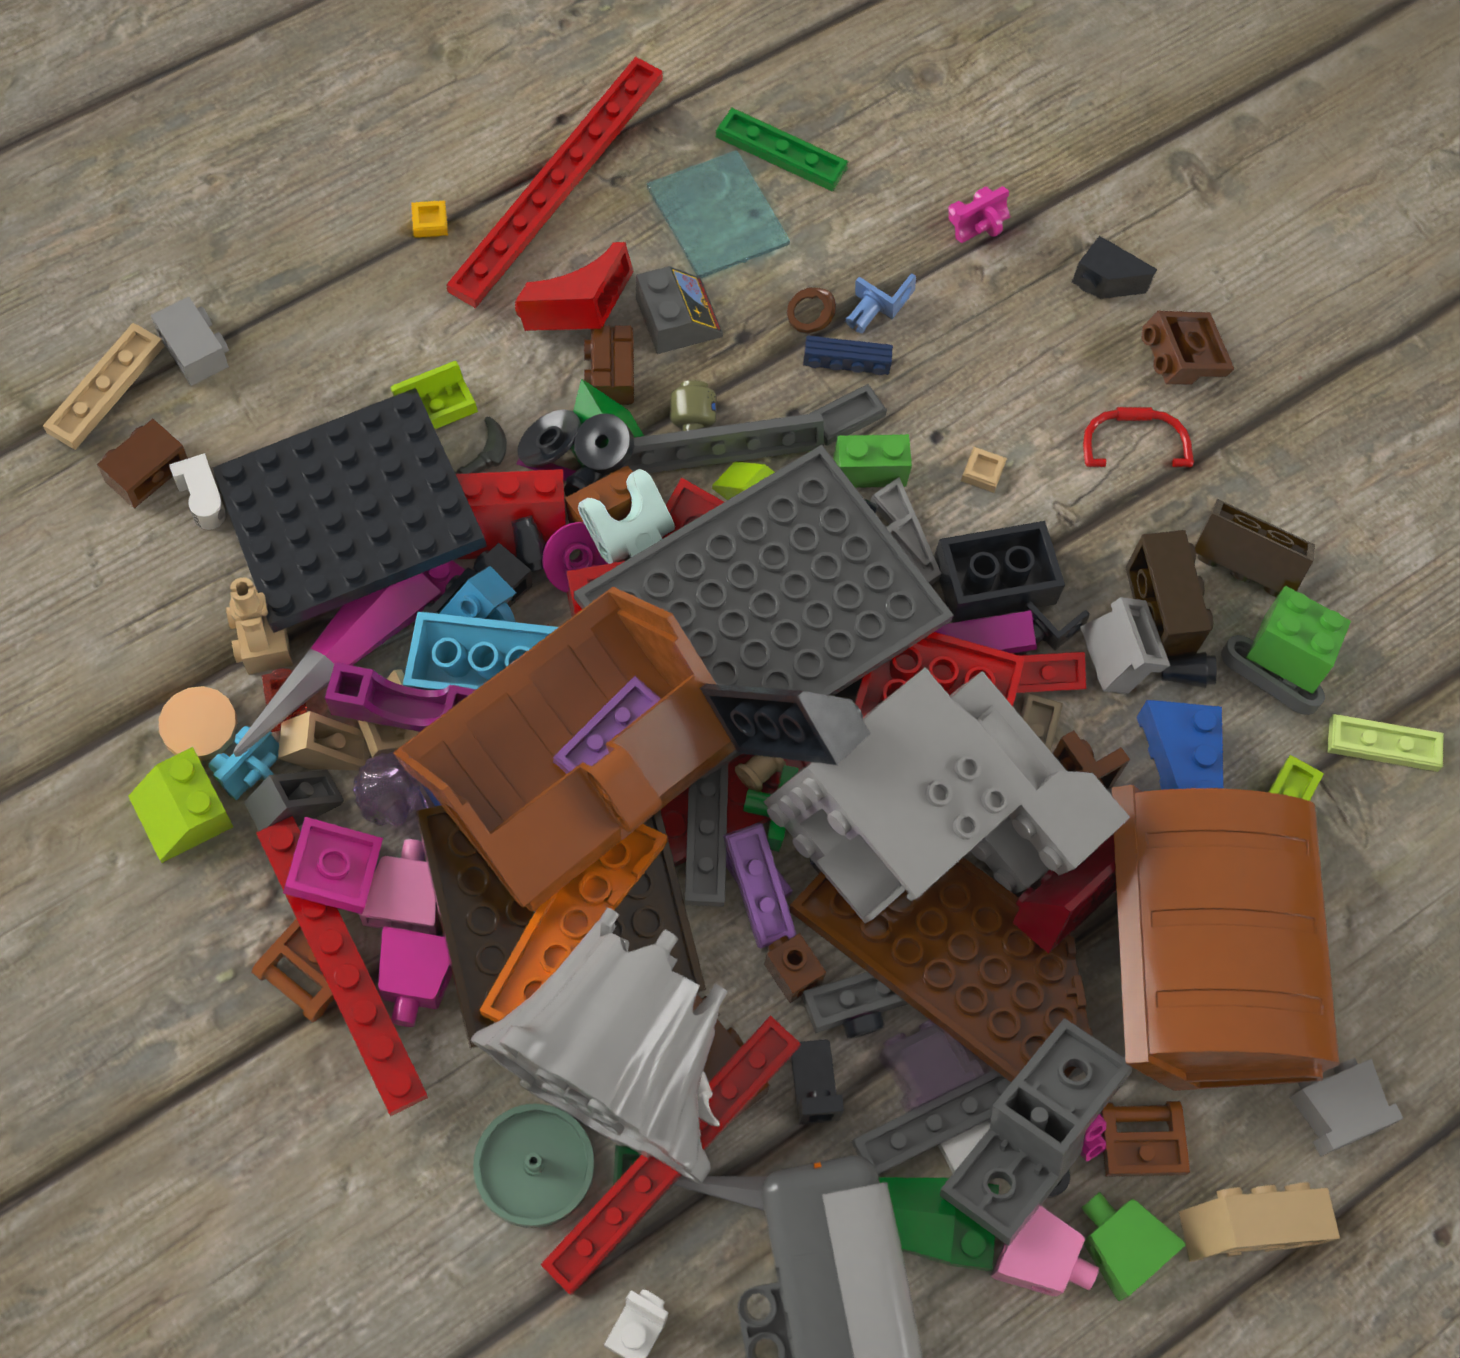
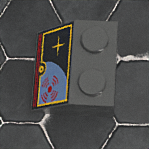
M670 266L636 275V300L657 354L723 337L722 329L700 277Z

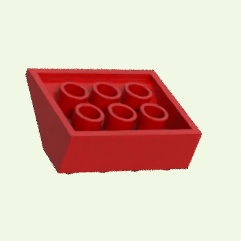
M933 632L862 677L855 704L860 708L864 717L926 667L949 696L983 671L1013 707L1025 657Z

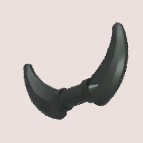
M488 416L484 419L488 428V438L483 451L466 466H461L457 471H454L455 474L481 473L486 468L497 467L502 463L506 454L507 440L502 427L493 418Z

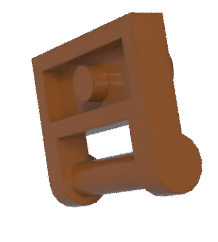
M295 919L256 962L252 969V974L261 981L265 979L302 1008L304 1010L303 1015L308 1020L315 1022L324 1014L334 997L297 919ZM283 957L322 988L315 997L276 967Z
M1167 1101L1165 1105L1114 1106L1112 1102H1108L1100 1112V1115L1106 1121V1130L1101 1134L1102 1138L1106 1141V1149L1103 1152L1105 1177L1173 1176L1190 1173L1184 1114L1180 1101ZM1116 1122H1166L1169 1131L1117 1132Z

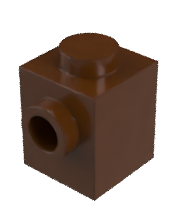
M800 933L791 939L785 935L774 941L767 948L769 952L766 954L764 965L789 1003L800 998L803 991L815 988L823 983L826 971Z

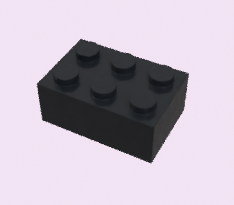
M1045 521L939 539L934 558L941 571L939 581L946 606L954 615L951 623L1022 611L1027 601H1031L1037 608L1056 605L1065 587Z

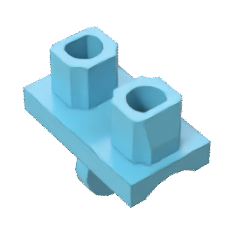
M244 726L236 734L234 741L236 745H238L250 729L249 726ZM271 731L241 756L235 757L233 753L229 757L225 753L217 754L209 763V768L214 773L213 776L228 795L235 800L249 787L251 788L259 779L264 781L269 775H274L269 768L278 760L279 743L274 739Z

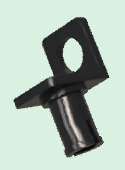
M1027 601L1023 608V612H1032L1036 645L1043 640L1054 651L1081 630L1080 626L1087 624L1090 615L1087 610H1084L1058 631L1031 601ZM1028 651L1017 652V653H1014V654H1015V655H1024V654H1026Z

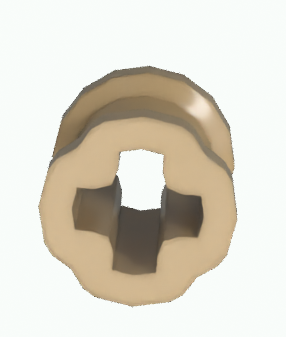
M754 755L745 764L739 763L735 767V772L748 789L761 791L763 789L762 784L775 772H781L783 765H786L782 758Z

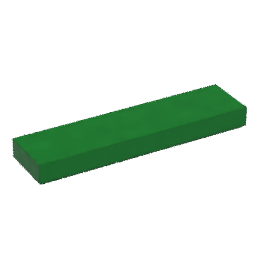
M732 107L716 130V138L832 192L848 168L849 161Z

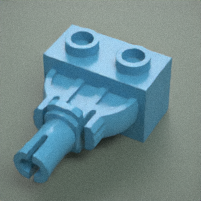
M489 566L468 579L439 614L515 622L513 612L507 603L516 592Z

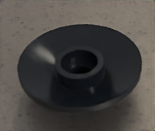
M556 410L536 420L520 439L517 450L519 459L529 467H541L562 457L575 443V436L581 426L578 416L570 410Z

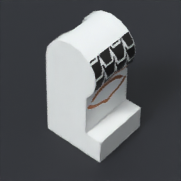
M205 453L169 464L179 492L189 489L188 505L197 526L206 530L221 526L226 517L225 508Z

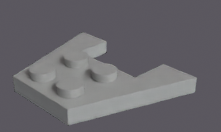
M898 477L873 494L871 502L878 505L877 511L890 524L886 527L928 583L933 585L940 579L941 571L900 477Z

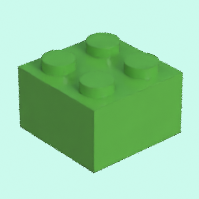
M1284 586L1266 612L1246 658L1313 694L1333 668L1351 620L1311 600L1306 595Z

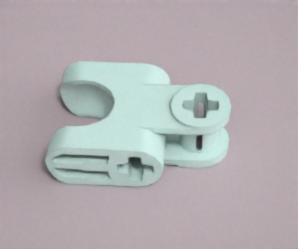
M638 469L628 476L626 484L632 498V507L630 513L623 520L617 521L612 518L601 501L586 498L578 505L579 514L599 553L607 564L616 563L621 560L627 561L662 540V537L675 530L673 519L653 479L644 470Z

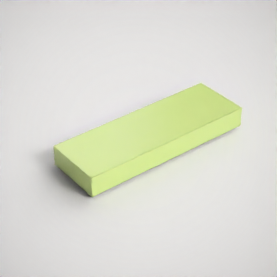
M1333 714L1329 719L1328 753L1438 772L1443 767L1444 733Z

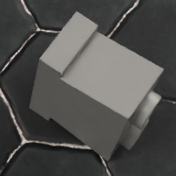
M1120 597L1111 604L1112 612L1080 627L1103 691L1129 694L1151 672L1160 673L1169 667L1170 663L1146 600Z
M1355 1058L1347 1060L1333 1068L1335 1075L1322 1081L1298 1083L1301 1090L1290 1096V1099L1319 1137L1313 1141V1144L1320 1157L1404 1119L1396 1103L1388 1106L1372 1059L1360 1064L1357 1063Z

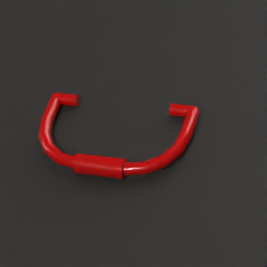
M1117 407L1116 410L1103 412L1093 418L1084 431L1083 450L1085 465L1087 467H1106L1105 458H1093L1092 436L1098 425L1111 419H1116V421L1162 420L1174 427L1183 443L1184 458H1174L1172 461L1173 467H1192L1194 465L1192 442L1187 429L1177 418L1166 412L1153 410L1152 407Z

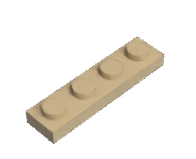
M132 323L43 425L46 433L76 450L165 347L162 339L139 325Z

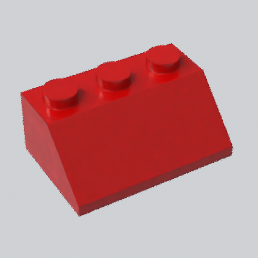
M563 469L456 474L487 543V547L457 558L458 560L477 559L483 551H490L498 543L516 557L511 522L526 516H533L534 522H536L546 543L558 529L566 525Z

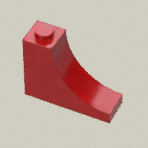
M613 242L599 258L574 272L552 279L527 282L515 300L516 314L521 318L524 330L602 329L634 272L626 242Z

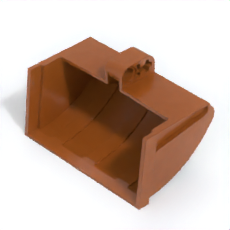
M611 587L394 751L393 754L409 774L433 793L521 907L526 906L530 911H534L736 750L700 689L704 684L716 683L674 615L620 589ZM634 676L661 698L660 701L607 742L605 745L609 753L594 765L589 766L582 762L566 774L553 762V757Z
M1134 785L1111 787L1112 797L1130 817L1114 832L1126 1064L1173 1091L1322 1081L1324 1071L1339 1066V1053L1315 804L1293 796L1243 789L1186 788L1142 792Z

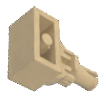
M241 577L235 579L230 586V607H226V613L230 629H237L238 640L232 641L236 663L243 662L248 675L293 666L287 629L285 628L273 633L266 618L268 610L264 593H258L256 587L248 578Z

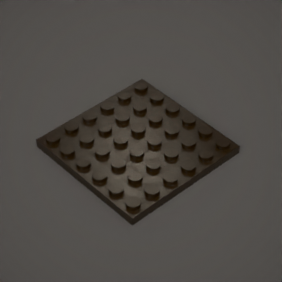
M442 805L417 810L416 817L469 1048L473 1049L478 1047L471 1042L473 1035L496 1023L482 1016L479 1010L536 910L530 911L526 906L521 907L486 860L463 834ZM661 810L643 823L667 835ZM668 841L663 850L614 910L619 916L614 922L616 928L612 934L629 941L628 952L655 944L663 930L674 934L678 940L670 951V955L676 958L677 962L671 971L698 984L697 993L705 991L706 986Z

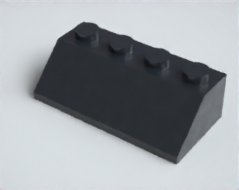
M704 684L700 688L737 752L741 754L838 765L871 734L863 721L862 711L851 699L807 691Z

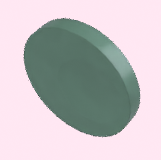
M525 1104L514 1107L495 1118L482 1133L476 1146L473 1161L475 1183L484 1203L502 1220L525 1228H540L555 1224L571 1215L581 1205L590 1189L594 1175V1155L591 1142L578 1121L559 1108L545 1104Z

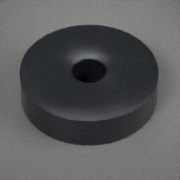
M606 413L597 414L587 419L578 429L574 443L575 452L579 460L590 470L601 474L612 473L622 468L629 461L634 449V437L630 428L619 417ZM604 439H609L608 445L605 448H600V443Z

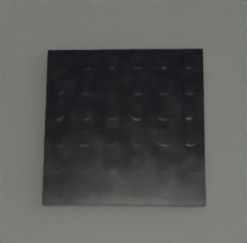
M416 388L212 467L258 593L262 592L265 595L268 610L266 618L273 633L487 547L484 535Z

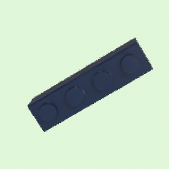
M807 335L803 366L848 370L855 373L866 372L876 375H889L893 345Z

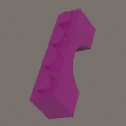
M335 662L326 691L325 701L331 715L421 732L476 689L449 685L440 690L415 689L394 683L380 676L372 669Z

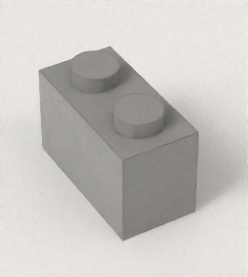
M189 296L151 315L158 336L162 339L163 344L190 386L229 367L225 356L229 348L220 332L213 334L209 328L212 326V322L202 306L196 308Z

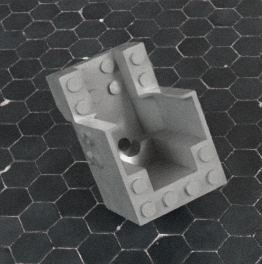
M926 667L863 717V721L871 734L838 765L810 762L763 801L768 807L767 812L773 822L780 827L786 828L794 838L793 844L798 852L806 858H811L864 923L874 919L905 890L909 892L906 897L910 901L918 898L969 851L979 860L985 861L994 872V879L1015 895L1028 889L1049 869L1055 871L1058 875L1075 869L1130 818L1093 773L1067 771L983 671L949 696Z

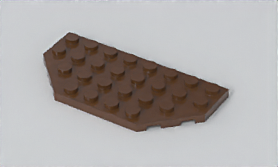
M964 857L918 898L910 901L906 897L909 892L905 890L874 919L867 923L862 921L822 872L815 877L790 905V913L1010 1082L1016 1078L1064 1018L1093 1037L1092 1028H1089L1086 1014L1087 1002L1082 977L1079 975L1075 957L1077 951L1074 938L1068 935L1048 954L1013 924L1019 907L1016 906L1019 897ZM1077 1067L1066 1068L1063 1071L1064 1075L1069 1078Z

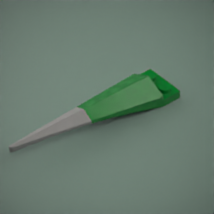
M681 1176L674 1186L764 1210L762 1185L767 1177L706 1176L703 1183L699 1184L685 1176ZM879 1177L880 1183H888L902 1251L949 1266L992 1271L995 1236L940 1196V1190L949 1178ZM987 1184L993 1193L999 1194V1184Z

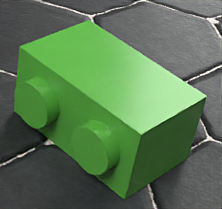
M909 434L837 436L833 459L855 488L885 487L898 477H900L903 487H906L912 468Z

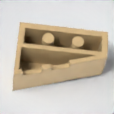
M1309 1182L1285 1186V1191L1277 1192L1276 1185L1252 1188L1251 1194H1243L1241 1187L1223 1189L1216 1192L1217 1199L1179 1211L1189 1262L1203 1260L1217 1254L1226 1253L1227 1257L1241 1255V1252L1277 1251L1315 1246L1340 1239L1328 1188L1311 1189Z

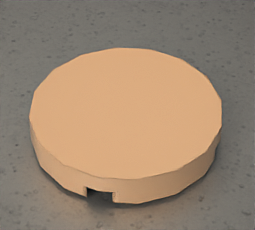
M204 686L187 688L173 695L163 706L159 716V734L167 749L174 755L193 747L199 760L207 761L214 758L217 754L223 753L233 743L238 724L237 714L230 700L218 690Z

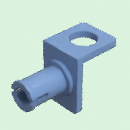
M911 273L893 297L888 296L861 277H858L855 281V294L862 300L850 316L846 318L848 326L854 329L858 325L856 332L863 333L878 312H882L893 319L915 291L916 275Z

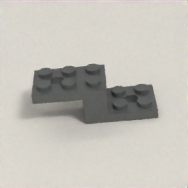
M1064 1018L993 1104L990 1129L942 1186L940 1196L1009 1246L1081 1155L1086 1130L1132 1073L1133 1067L1126 1064V1059ZM1068 1067H1078L1085 1072L1086 1078L1081 1081H1072L1064 1075L1063 1071ZM1000 1178L1007 1181L1011 1189L1002 1195L995 1194L989 1189L987 1184L993 1179Z

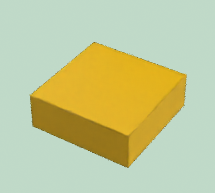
M445 200L411 203L414 238L448 236Z

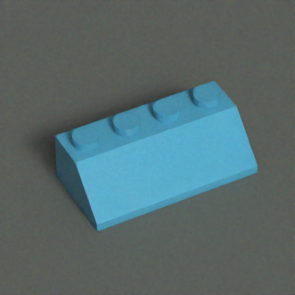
M418 612L403 686L422 690H440L449 685L478 689L558 627Z

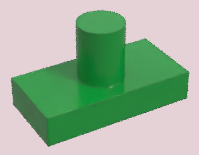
M783 765L777 790L798 773L799 768ZM748 789L743 812L770 818L767 812L768 807L763 801L772 794ZM770 819L767 840L770 850L779 852L786 828L778 826L772 819Z

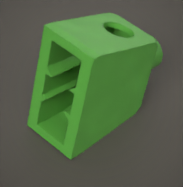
M1099 1192L1081 1207L1097 1226L1084 1239L1083 1244L1096 1266L1099 1267V1271L1118 1301L1129 1297L1186 1246L1182 1239L1134 1199L1129 1200L1118 1210H1115Z

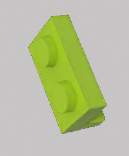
M452 361L391 386L393 396L416 388L434 429L478 412L476 403L463 379L457 361Z

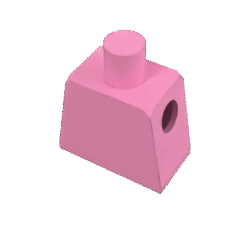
M414 839L404 840L400 858L382 856L373 875L364 911L362 914H358L363 926L383 929V926L438 935L439 913L427 862H424L425 852L422 841Z
M1040 1206L1009 1246L1004 1243L990 1277L1057 1297L1064 1292L1068 1281L1090 1290L1096 1280L1099 1267L1078 1257L1084 1243V1236Z

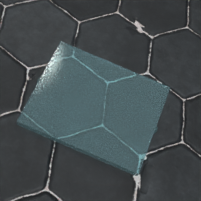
M737 150L647 183V188L693 270L700 278L740 263H746L748 260L790 245V239Z

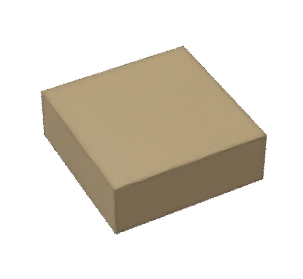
M973 447L961 481L994 493L1007 458Z

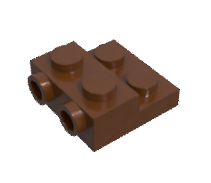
M1157 311L1142 326V341L1145 345L1151 347L1155 357L1154 370L1157 374H1162L1166 384H1193L1200 377H1227L1235 369L1210 312Z

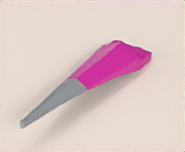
M450 561L344 604L235 747V757L245 753L291 713L327 686L335 662L352 666L385 641L414 622L417 618V613L422 612L431 601L436 602L444 594L448 582L455 575L460 576L465 569L454 561Z

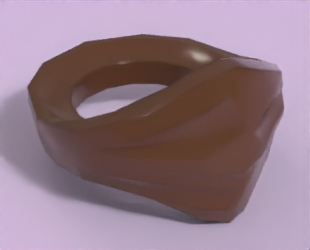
M815 287L803 289L788 304L786 314L789 324L801 333L809 334L820 331L832 322L836 313V302L831 291ZM807 298H818L825 307L821 311L820 317L810 324L799 322L794 315L796 306Z

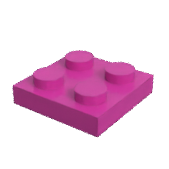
M305 817L283 894L362 914L383 838Z

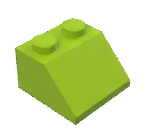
M193 747L156 764L128 795L161 863L234 827Z

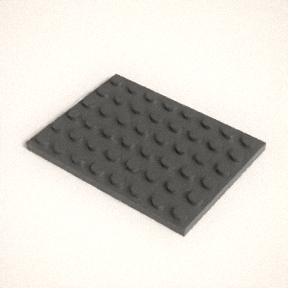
M823 445L816 447L574 592V599L582 609L611 587H615L672 613L718 685L798 690L829 696L836 695L951 622L954 616ZM734 750L731 754H729L726 758H724L721 762H719L716 766H714L711 770L704 774L702 778L704 779L711 773L715 772L722 766L741 755V753H738L737 750Z

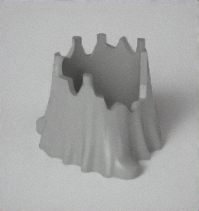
M607 908L600 920L596 922L562 965L530 998L502 1020L476 1032L471 1038V1042L489 1054L502 1067L521 1079L519 1084L536 1097L565 1111L583 1125L602 1134L620 1146L622 1144L626 1145L647 1158L651 1155L690 1180L702 1184L711 1166L700 1141L697 1096L702 1071L715 1035L714 1026L718 1018L719 1006L728 992L715 984L707 998L693 1011V1003L699 985L671 971L677 959L670 955V951L678 938L671 932L663 930L655 944L628 952L629 941L612 934L616 928L614 922L619 914Z

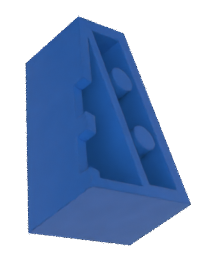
M1146 700L1136 718L1146 735L1150 758L1154 759L1161 778L1159 780L1161 789H1224L1222 707Z

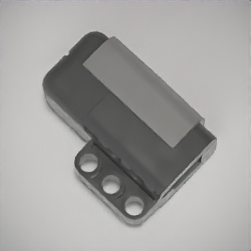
M850 1155L818 1163L780 1169L770 1173L762 1185V1200L778 1282L752 1287L746 1290L739 1299L738 1315L746 1358H758L756 1355V1345L762 1339H770L776 1343L779 1349L778 1358H923L888 1183H880L875 1166L865 1157ZM753 1294L764 1295L769 1300L770 1312L766 1318L757 1319L749 1313L747 1303Z

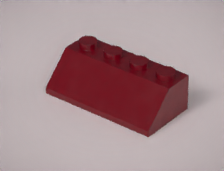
M1114 833L1075 869L1061 875L1049 869L1041 879V885L1036 890L1032 887L1028 888L1016 902L1019 910L1013 924L1048 954L1117 891Z

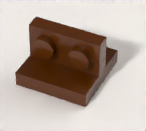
M1074 730L1061 737L1052 753L1067 771L1093 773L1107 790L1113 787L1130 761L1122 747L1095 761L1094 753L1089 743L1084 739H1080Z

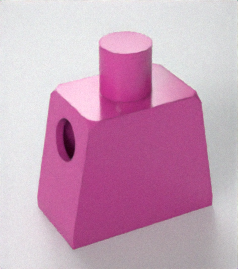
M383 926L378 984L379 993L383 1000L395 1002L391 1017L393 1024L414 1027L419 1007L438 1009L452 977L445 939L442 936Z

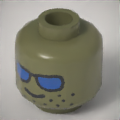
M690 380L681 382L680 387L674 389L671 393V422L675 426L682 428V431L711 427L716 422V393L708 388V384L703 381Z

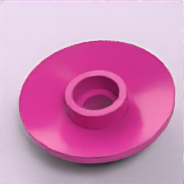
M583 522L571 523L558 529L546 543L542 557L546 577L556 588L566 593L569 591L566 571L607 564ZM575 549H580L578 558L571 560L569 558L571 552Z

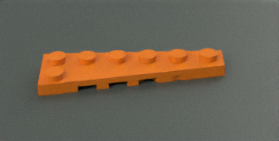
M642 824L539 906L480 1008L481 1015L494 1022H498L530 998L562 965L596 922L600 920L607 908L612 910L617 908L666 846L668 835Z

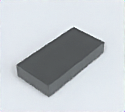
M869 384L809 414L821 412L824 420V443L828 446L837 441V436L850 435L885 417L887 409Z

